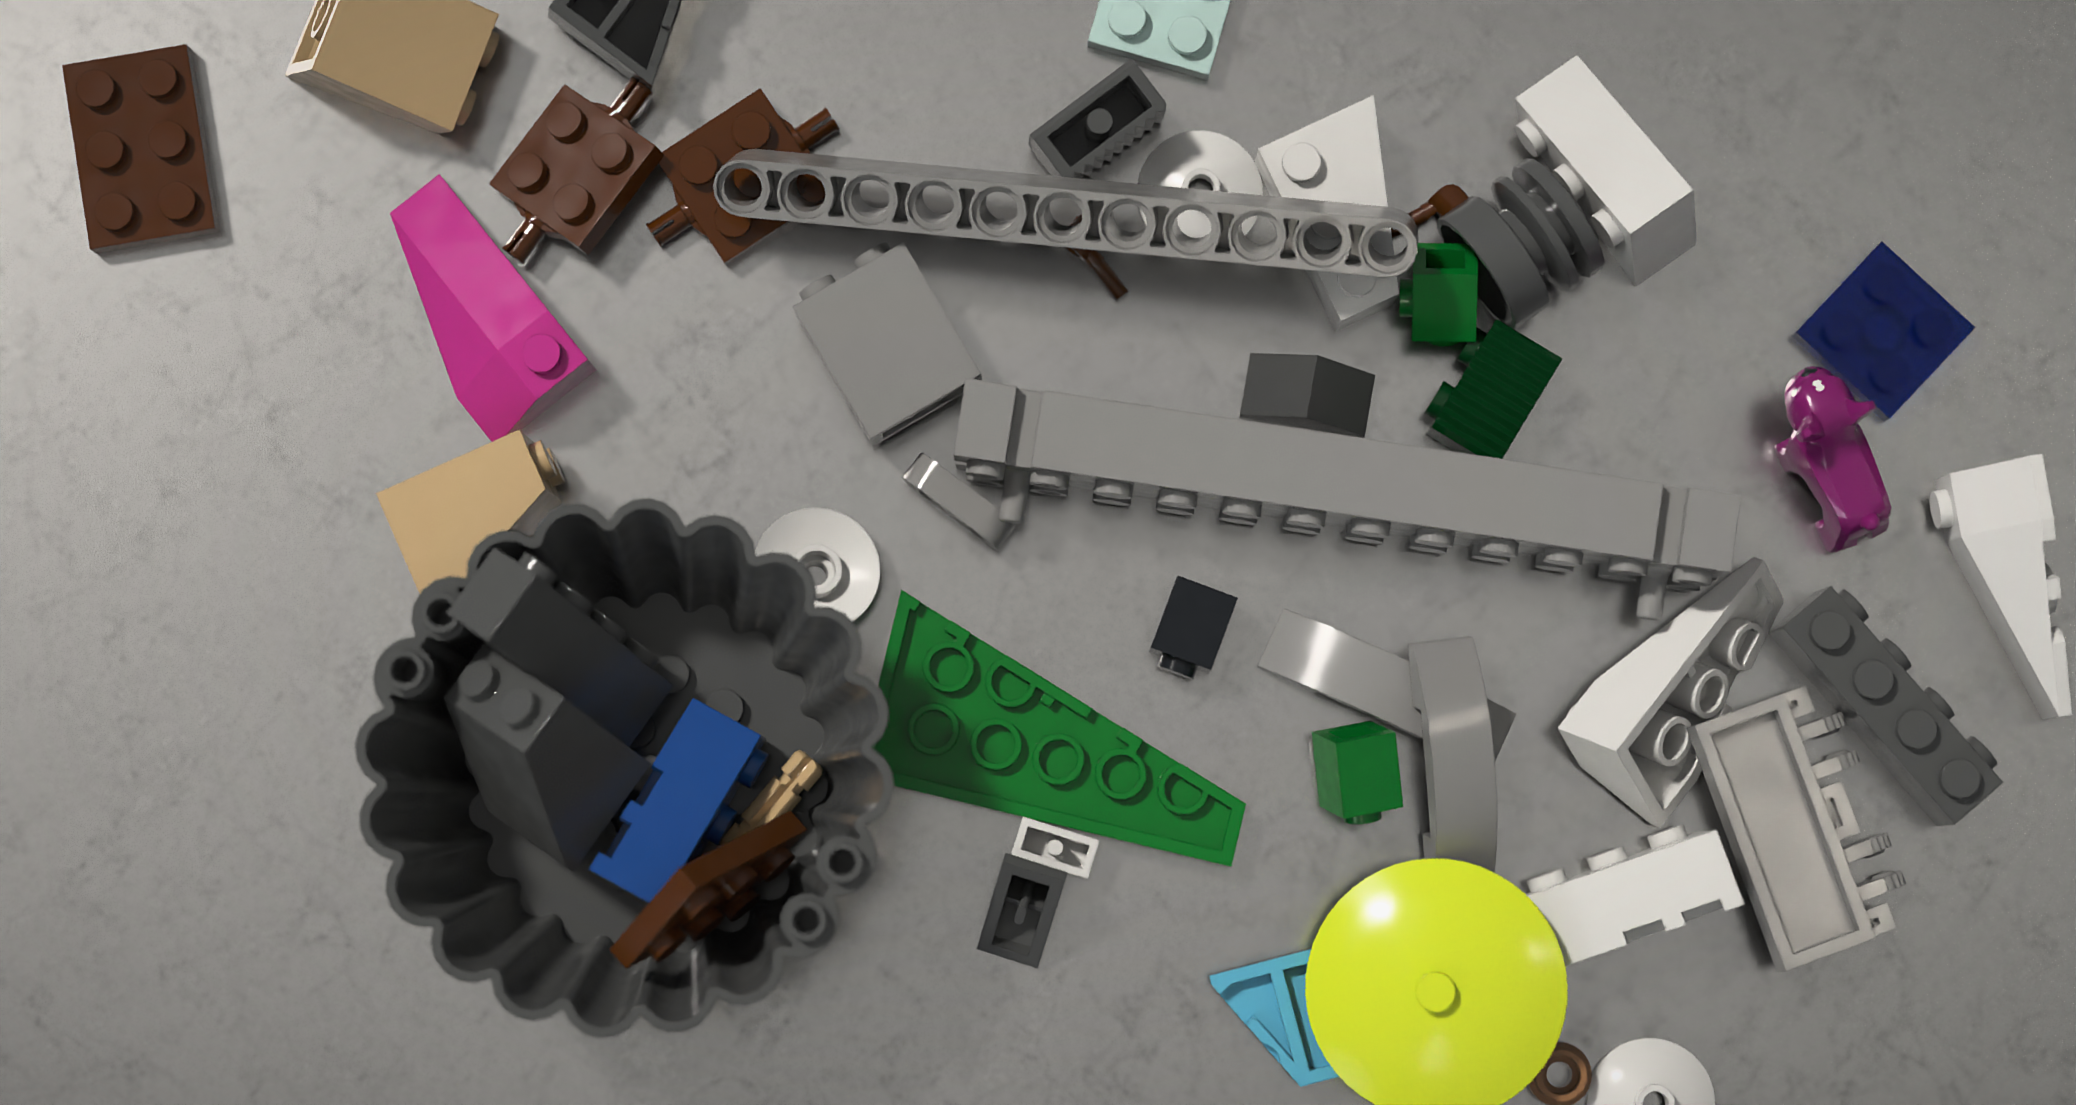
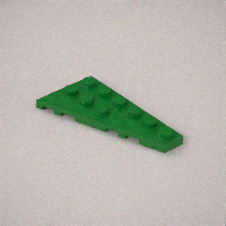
M901 590L878 687L882 690L888 703L889 721L883 736L872 747V749L885 758L892 771L895 787L1232 867L1246 803L1183 764L1178 763L1127 729L1112 722L1093 710V708Z

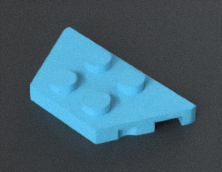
M1311 949L1208 975L1211 986L1300 1087L1339 1077L1319 1048L1307 1013L1305 978Z

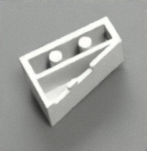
M1578 55L1515 98L1519 123L1514 126L1519 140L1532 156L1538 157L1540 155L1551 169L1552 175L1573 196L1590 225L1635 287L1697 244L1694 190Z
M1374 95L1258 148L1255 164L1270 196L1388 207ZM1317 222L1306 230V237L1310 244L1321 250L1332 249L1342 241L1338 228L1331 223ZM1382 228L1375 232L1370 238L1374 249L1382 255L1394 256L1391 228ZM1306 270L1335 332L1392 306L1399 295L1397 276L1377 277Z
M1680 824L1647 836L1651 848L1627 856L1624 847L1620 846L1589 857L1587 862L1590 870L1573 877L1566 878L1563 868L1527 880L1530 892L1526 893V895L1538 906L1554 931L1562 951L1565 966L1628 945L1631 941L1664 929L1669 931L1687 924L1686 921L1724 908L1727 911L1745 905L1717 830L1687 834L1684 824Z

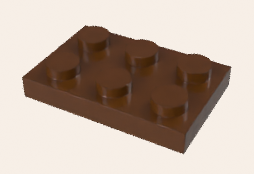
M187 44L62 65L90 250L97 254L220 233L192 49Z
M788 811L679 867L609 950L626 970L649 957H652L658 963L677 950L686 940L687 936L694 942L704 938L719 925L724 916L731 922L736 921L747 913L760 899L761 896L755 890L763 880L765 882L773 880L794 861L796 856L790 849L807 829L791 811Z

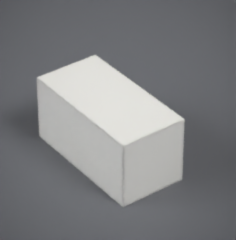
M1023 817L1011 855L1088 879L1100 840Z

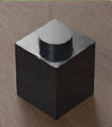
M1177 575L1149 652L1161 656L1158 667L1192 680L1197 670L1209 674L1238 598Z

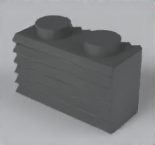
M1131 58L1032 132L1029 136L1028 145L1051 176L1082 179L1083 175L1091 176L1093 168L1101 169L1103 160L1111 161L1113 153H1121L1124 145L1131 146L1133 139L1141 138L1144 130L1151 131L1154 123H1161L1167 103Z

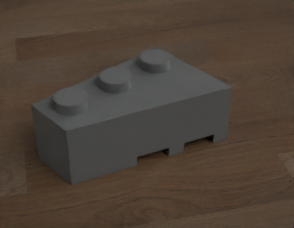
M554 0L548 8V18L627 78H635L651 91L680 0Z

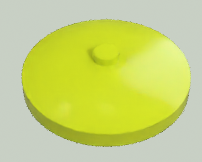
M1422 858L1397 863L1375 872L1352 887L1337 902L1322 923L1313 942L1307 964L1305 997L1311 1029L1325 1059L1350 1088L1374 1105H1501L1521 1092L1538 1075L1553 1053L1565 1021L1568 983L1562 951L1554 931L1538 906L1520 888L1498 873L1477 864L1449 858Z

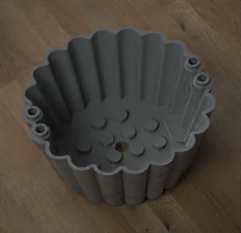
M651 498L636 499L622 505L609 520L592 507L583 504H564L551 510L539 522L533 538L519 531H499L486 536L474 547L467 562V578L449 576L434 580L420 592L413 604L411 619L415 637L399 639L387 647L377 660L373 682L375 693L384 708L369 716L360 727L355 742L356 760L364 775L376 784L374 789L365 797L361 807L360 830L366 844L382 857L393 860L386 875L385 892L390 907L401 920L416 927H433L431 938L432 951L435 961L446 974L458 981L471 983L491 979L494 995L502 1008L516 1018L529 1021L550 1018L563 1009L573 1026L583 1034L597 1038L615 1037L632 1027L640 1015L652 1027L665 1032H685L704 1021L711 1013L716 998L737 1005H749L763 1000L776 988L782 976L783 957L804 958L818 953L829 944L837 930L839 912L835 897L852 894L864 886L874 872L877 858L874 838L865 825L882 815L889 806L894 791L893 775L885 758L872 749L883 736L889 721L888 703L882 690L870 678L854 673L861 659L862 641L856 625L846 614L831 607H814L816 587L813 576L800 560L789 554L776 552L756 556L752 538L744 526L732 518L710 515L697 518L687 526H684L674 509L665 502ZM494 547L516 562L520 560L524 553H527L544 564L558 576L551 585L554 589L561 581L593 604L586 613L588 617L594 610L599 611L627 632L620 641L622 644L627 637H630L660 659L653 669L669 681L673 687L629 746L640 756H658L692 698L766 738L760 750L769 754V757L760 775L751 788L741 784L728 806L737 811L732 825L735 822L740 825L744 820L741 817L743 812L774 776L779 778L784 773L781 770L782 766L794 752L798 750L804 751L822 767L821 777L809 791L805 789L799 794L801 800L791 811L807 829L790 849L796 856L794 861L769 882L763 880L755 890L761 896L760 899L742 917L731 922L724 916L715 929L697 942H694L687 936L686 940L677 950L658 963L652 957H649L626 970L609 950L649 904L645 900L589 870L599 852L606 855L615 837L604 829L573 872L489 813L485 807L444 700L448 691L480 647L485 643L446 613ZM634 787L624 802L629 803L630 800L635 802L641 791ZM622 812L615 820L620 828L623 824V822L620 820ZM709 841L701 856L721 845H716Z

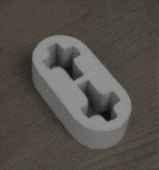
M924 453L919 454L902 476V479L919 494L995 550H999L1017 526V524L1001 522L999 520L1000 509Z

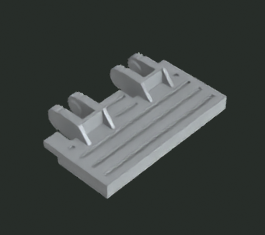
M1806 685L1686 728L1777 972L1789 971L1897 929L1887 903H1882L1865 910L1862 901L1906 884L1901 870L1895 872L1890 870L1877 874L1871 880L1856 885L1848 863L1861 858L1867 859L1882 854L1892 844L1888 833L1885 832L1844 847L1841 846L1839 840L1861 833L1842 781L1820 788L1817 779L1855 766L1861 762L1856 749L1851 751L1845 749L1828 755L1825 760L1814 764L1810 763L1803 741L1816 736L1821 738L1836 733L1847 724L1842 712H1838L1797 727L1795 718L1815 711Z

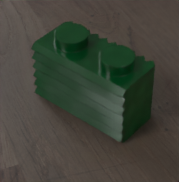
M1497 319L1487 333L1477 327L1476 342H1466L1456 359L1466 365L1456 385L1452 386L1443 381L1424 414L1434 419L1426 434L1442 445L1449 447L1454 452L1503 459L1563 358Z

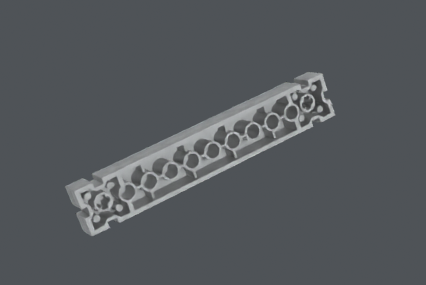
M965 378L954 448L956 470L965 471V474H967L966 481L986 486L1003 487L999 520L1005 523H1024L1029 486L1032 492L1053 496H1067L1068 488L1075 487L1094 490V501L1112 505L1130 506L1132 496L1155 499L1157 500L1156 510L1172 514L1194 515L1196 506L1220 509V520L1238 524L1256 525L1257 519L1260 516L1283 519L1282 529L1298 533L1320 534V529L1324 528L1325 525L1346 528V539L1364 543L1383 544L1384 538L1394 535L1410 538L1408 548L1424 552L1446 553L1447 547L1450 548L1453 545L1473 547L1472 558L1490 562L1509 563L1510 557H1518V554L1536 557L1535 567L1550 571L1573 572L1574 567H1582V564L1599 566L1598 576L1601 578L1636 582L1637 576L1641 577L1636 615L1638 618L1647 620L1662 619L1666 588L1700 591V586H1711V582L1716 580L1718 576L1722 577L1731 572L1742 496L1740 494L1693 487L1685 489L1665 486L1664 483L1061 392L1026 390L1017 388L1014 385Z

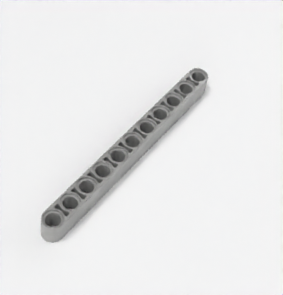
M748 149L734 155L717 172L713 184L714 196L720 207L729 214L739 217L1377 277L1398 276L1407 271L1415 260L1419 241L1418 227L1413 218L1405 211L1393 207L764 149ZM745 168L757 174L762 186L760 196L750 197L738 190L734 181L736 169ZM809 174L817 177L825 187L826 195L824 201L814 203L803 198L797 189L798 176ZM874 180L881 183L889 194L888 206L877 209L866 204L860 195L861 182ZM938 186L949 192L953 199L952 212L937 214L928 209L923 201L924 188ZM992 192L1008 194L1017 205V217L1011 220H1001L994 217L987 208V195ZM1057 198L1071 199L1078 204L1082 213V221L1075 226L1059 224L1050 213V202ZM1121 204L1137 206L1146 216L1147 226L1138 232L1123 230L1114 220V208ZM1186 210L1200 211L1208 217L1211 222L1212 231L1201 238L1189 237L1179 228L1177 217ZM1251 216H1262L1273 223L1277 235L1268 243H1253L1245 237L1241 224ZM1317 222L1331 223L1338 228L1342 241L1332 249L1321 250L1310 244L1306 237V230ZM1382 228H1393L1404 235L1407 246L1397 255L1386 256L1374 249L1370 238Z

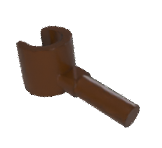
M1454 184L1445 185L1426 203L1407 214L1413 218L1418 226L1427 222L1436 214L1442 217L1469 197L1461 187ZM1391 228L1392 238L1402 234L1398 230Z
M1082 214L1077 216L1070 226L1080 223L1082 221ZM1065 247L1068 252L1078 259L1085 261L1094 270L1116 300L1128 292V289L1096 250Z

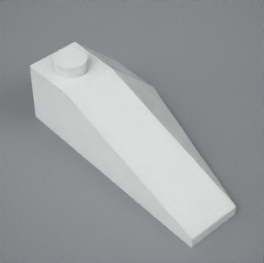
M2031 455L1952 472L1936 479V491H1931L1930 510L1934 525L1937 529H1944L1945 540L2039 715L2042 720L2072 715L2065 639L2060 628L2051 626L2050 614L2056 611L2057 599H2061L2060 578L2056 574H2052L2049 565L2045 562L2044 556L2045 541L2056 540L2043 455Z
M1756 557L1751 558L1598 677L1580 700L1569 710L1566 718L1558 727L1579 766L1647 822L1658 828L1664 825L1696 783L1702 771L1686 728L1730 713L1732 707L1725 703L1728 691L1738 671L1744 672L1752 668L1784 602L1764 560Z

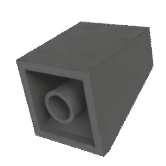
M485 644L480 647L444 697L487 811L574 872L651 763L566 698Z

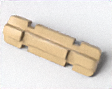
M798 750L794 752L782 766L781 770L784 773L779 778L774 776L743 812L741 817L744 820L740 825L736 822L723 837L720 845L722 846L782 814L792 811L801 800L799 796L803 789L809 791L821 777L823 770L820 764L804 751Z

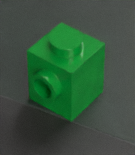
M1418 243L1417 254L1413 262V279L1400 278L1399 317H1412V341H1427L1437 346H1451L1459 342H1476L1478 256L1466 243Z
M1365 721L1312 732L1320 807L1341 817L1343 822L1347 824L1373 823L1382 818V811L1403 807L1395 731L1373 721Z

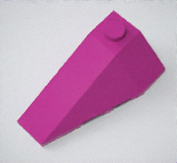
M440 174L390 212L456 398L491 442L517 430H522L596 371V368Z

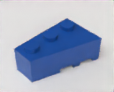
M692 698L651 767L653 771L636 801L630 800L622 813L620 820L623 824L606 855L599 852L589 870L649 903L679 867L701 856L709 841L716 845L721 843L737 814L736 810L728 807L741 784L748 788L753 786L769 757V754L760 750L766 738Z

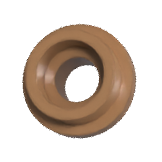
M1557 1042L1547 1063L1528 1086L1533 1095L1547 1105L1575 1104L1584 1097L1590 1087L1592 1078L1590 1063L1584 1053L1577 1047L1568 1043ZM1555 1062H1563L1569 1069V1078L1561 1086H1553L1547 1079V1070Z

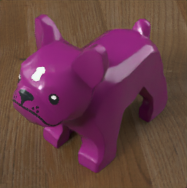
M1811 366L1802 369L1791 377L1784 393L1787 419L1793 428L1792 434L1789 438L1777 443L1774 450L1785 472L1797 473L1806 481L1811 492L1822 507L1823 519L1817 521L1814 525L1818 536L1829 553L1838 552L1856 546L1858 538L1863 535L1872 539L1887 531L1892 507L1868 441L1858 424L1863 418L1876 410V405L1874 401H1856L1846 382L1823 367Z

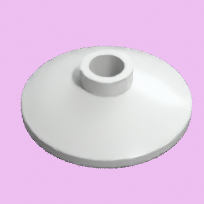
M1188 131L1165 140L1146 159L1138 179V184L1188 188L1193 180L1203 178L1211 183L1213 191L1263 195L1261 176L1249 153L1233 139L1212 131ZM1139 208L1140 215L1145 225L1147 226L1146 216L1144 215L1143 211ZM1186 210L1177 217L1179 228L1189 237L1201 238L1212 231L1211 222L1200 211ZM1251 216L1241 224L1242 232L1245 236L1254 226L1258 216Z
M810 507L795 510L776 520L765 531L758 542L755 550L756 556L770 552L789 554L800 560L806 568L818 566L824 570L827 579L823 584L815 586L816 597L814 607H831L846 614L854 622L872 603L880 581L879 555L869 534L851 517L828 508Z
M1640 1038L1620 1044L1600 1060L1592 1072L1591 1084L1586 1093V1105H1643L1645 1096L1654 1091H1658L1663 1095L1665 1105H1715V1095L1707 1071L1691 1052L1676 1043L1664 1039Z

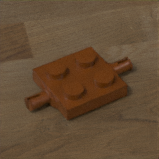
M631 77L629 83L610 107L605 104L591 102L566 84L563 85L489 183L500 195L515 204L521 216L525 218L506 245L502 247L505 252L524 265L525 260L546 234L552 238L568 241L589 256L664 156L656 145L639 135L635 127L630 123L647 99L653 94L645 85Z
M759 88L662 152L664 156L658 164L673 185L675 200L678 205L646 224L653 235L674 222L654 236L660 247L692 226L696 231L708 238L726 265L789 224L790 221L747 218L729 214L720 207L714 196L713 184L715 176L726 162L743 150L764 149L810 154L808 149L832 133L840 130L835 120L832 119L812 132V130L831 119V114L826 107L794 128L792 124L777 114L762 89ZM745 168L736 169L734 181L738 190L750 197L760 196L762 186L757 174ZM809 174L798 176L797 189L803 198L814 203L824 201L826 195L825 187L817 177Z

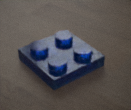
M1881 241L1791 336L1833 375L1845 381L1849 389L1861 401H1874L1876 410L1873 412L1885 422L1901 408L1976 327Z

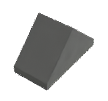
M1250 353L1239 416L1364 438L1375 375L1319 355Z
M1005 853L977 949L1038 968L1068 872Z

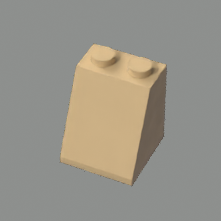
M315 0L285 76L437 134L452 132L455 124L462 126L466 122L474 106L476 91L470 89L478 66L485 68L491 61L497 48L499 33L493 31L499 14L469 0Z
M517 430L376 493L420 594L434 580L449 576L467 578V562L474 547L486 536L499 531H519L531 537L536 532L539 522L551 510L556 509L562 503L556 486L565 483V479L551 449H546L542 440L534 443L521 430Z

